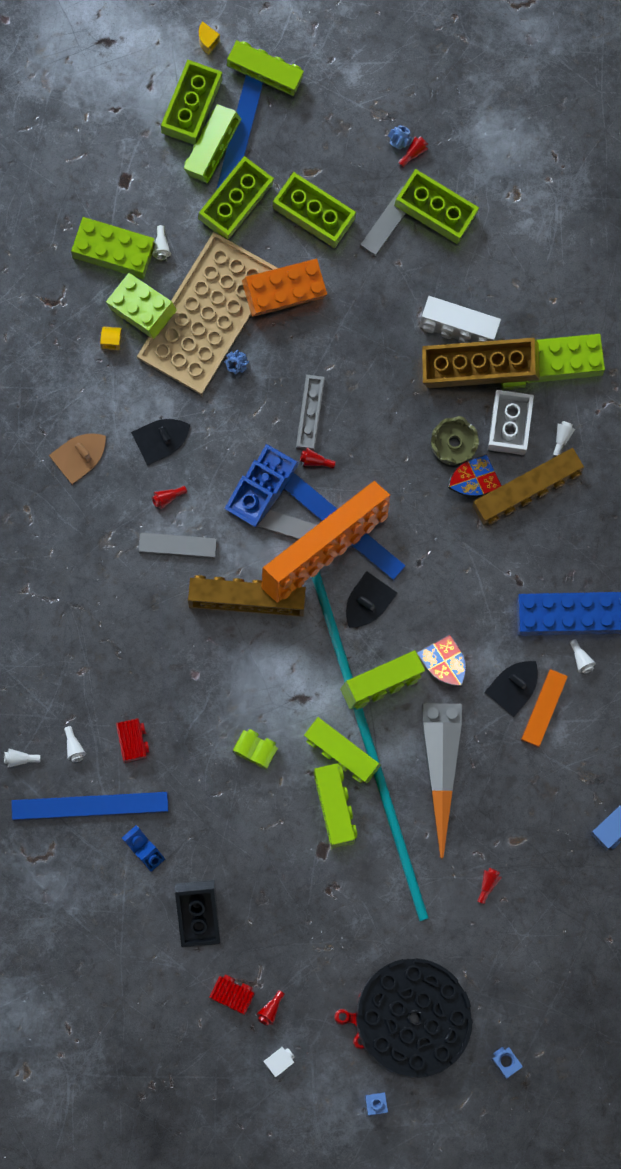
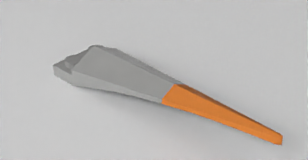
M423 703V730L439 851L442 859L444 857L462 726V704Z

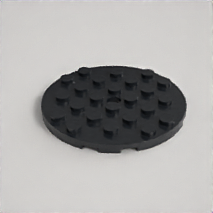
M419 958L397 960L374 973L361 991L356 1010L359 1037L371 1058L387 1071L408 1078L429 1077L444 1071L454 1064L468 1045L473 1024L470 1010L471 1004L466 991L464 992L459 984V980L441 965ZM411 1013L418 1014V1023H412L410 1020Z

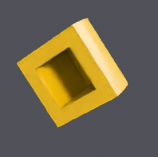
M202 21L198 31L199 44L202 50L209 55L220 42V34Z
M103 326L100 340L101 349L120 350L122 328Z

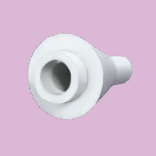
M163 225L157 226V237L152 255L158 260H165L171 255Z
M562 421L561 424L557 423V444L553 455L558 456L562 453L563 447L575 431L572 428L573 424Z
M573 639L569 643L575 652L578 672H583L584 674L591 672L596 663L581 649L578 641Z
M72 727L64 728L67 736V759L72 760V762L83 760L86 752L74 736Z
M8 748V752H4V764H8V768L26 764L27 762L40 763V755H28L27 753Z

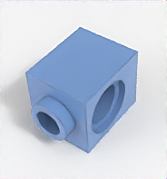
M501 1047L493 1053L495 1057L491 1060L505 1079L523 1067L509 1047L507 1049ZM503 1056H508L511 1059L509 1067H504L501 1064Z
M385 1092L365 1095L368 1116L388 1113Z

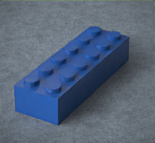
M621 592L518 594V636L621 634Z

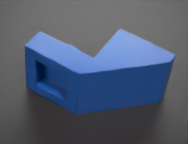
M137 825L122 837L123 841L150 872L165 860L164 856Z

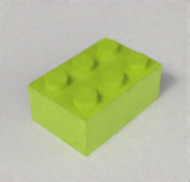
M130 273L127 274L106 301L111 311L152 339L156 338L177 311L171 300Z

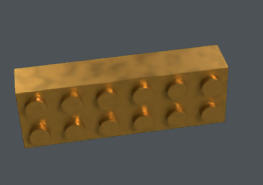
M535 338L422 346L423 384L427 388L540 380L539 343Z
M195 575L194 578H190L188 604L189 608L304 617L306 587L296 588L288 598L282 599L277 603L261 589V580L244 582V579L234 578L233 581H227L223 577L206 579V576Z

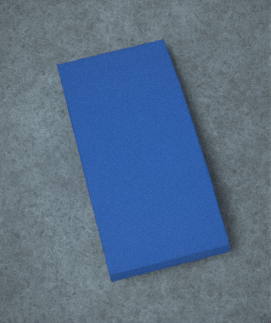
M266 444L258 460L253 461L246 476L242 475L224 509L257 527L282 493L299 462Z

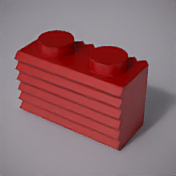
M139 718L116 723L124 763L146 759V753L150 752L148 742H143L142 735L146 734L144 723H140Z
M224 975V977L219 976L209 998L245 1015L255 995L252 992L253 988L244 983L241 986L234 983L235 979L228 975Z

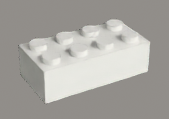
M428 296L420 327L428 333L436 332L447 339H458L460 343L495 341L501 319Z

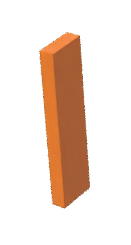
M552 669L549 670L522 736V741L536 747L540 746L568 676Z

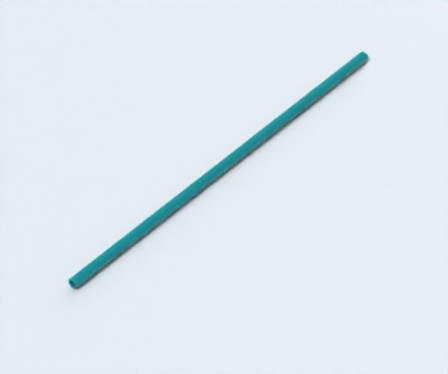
M319 571L316 576L312 577V581L344 682L353 678ZM353 708L366 752L380 763L363 708L358 710ZM380 766L374 774V778L419 921L429 919Z

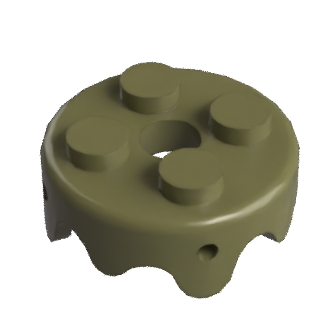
M462 416L443 419L433 430L431 437L433 453L440 461L448 465H461L471 460L479 445L476 428ZM457 438L460 444L457 447H453L450 445L449 440Z

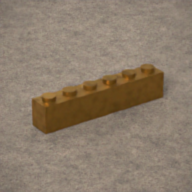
M571 448L478 498L473 502L472 506L483 525L486 523L493 524L499 520V516L503 514L507 516L516 511L515 508L519 505L524 507L532 502V498L536 496L539 498L549 493V489L553 487L557 489L563 486L565 480L578 478L582 475L581 472L584 466L575 450Z

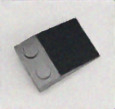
M215 880L176 884L175 898L181 947L220 944Z

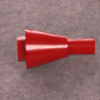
M421 136L419 138L414 137L406 155L398 163L404 168L411 159L428 150L426 147L428 143Z
M309 448L306 451H302L300 456L302 466H326L333 469L335 467L336 461L325 459Z
M182 486L175 490L156 491L152 497L155 507L163 509L178 496L187 493V489L185 486Z
M489 868L488 871L484 870L482 891L478 902L485 904L489 893L492 892L502 879L499 876V871Z
M278 990L274 998L257 1013L259 1022L266 1026L268 1024L273 1025L279 1003L285 995L282 991Z

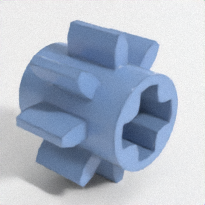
M401 125L391 129L388 135L391 138L390 144L398 149L405 148L406 145L409 146L412 140L410 130Z
M236 350L234 353L230 352L226 355L228 359L224 363L228 371L234 372L236 375L239 372L243 373L247 369L246 365L249 361L246 354Z

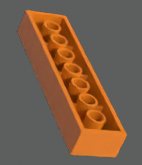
M373 481L266 564L262 568L261 589L277 603L282 599L288 598L293 590L302 587L307 579L316 576L321 568L330 565L336 556L344 554L350 545L356 544L364 534L370 533L378 523H383L388 518L390 494L377 482Z

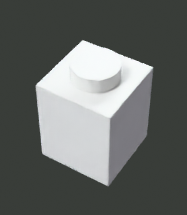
M281 1047L263 1062L276 1078L294 1064L292 1059L295 1056L289 1048L284 1049Z

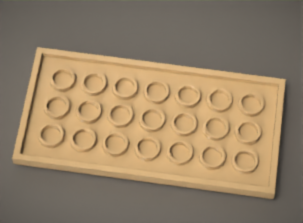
M213 232L171 300L177 311L155 339L148 337L138 353L137 359L198 394L203 395L251 316L242 280L246 276L274 270L277 267Z

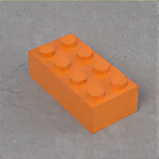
M317 259L246 276L242 280L252 317L320 300L327 295Z

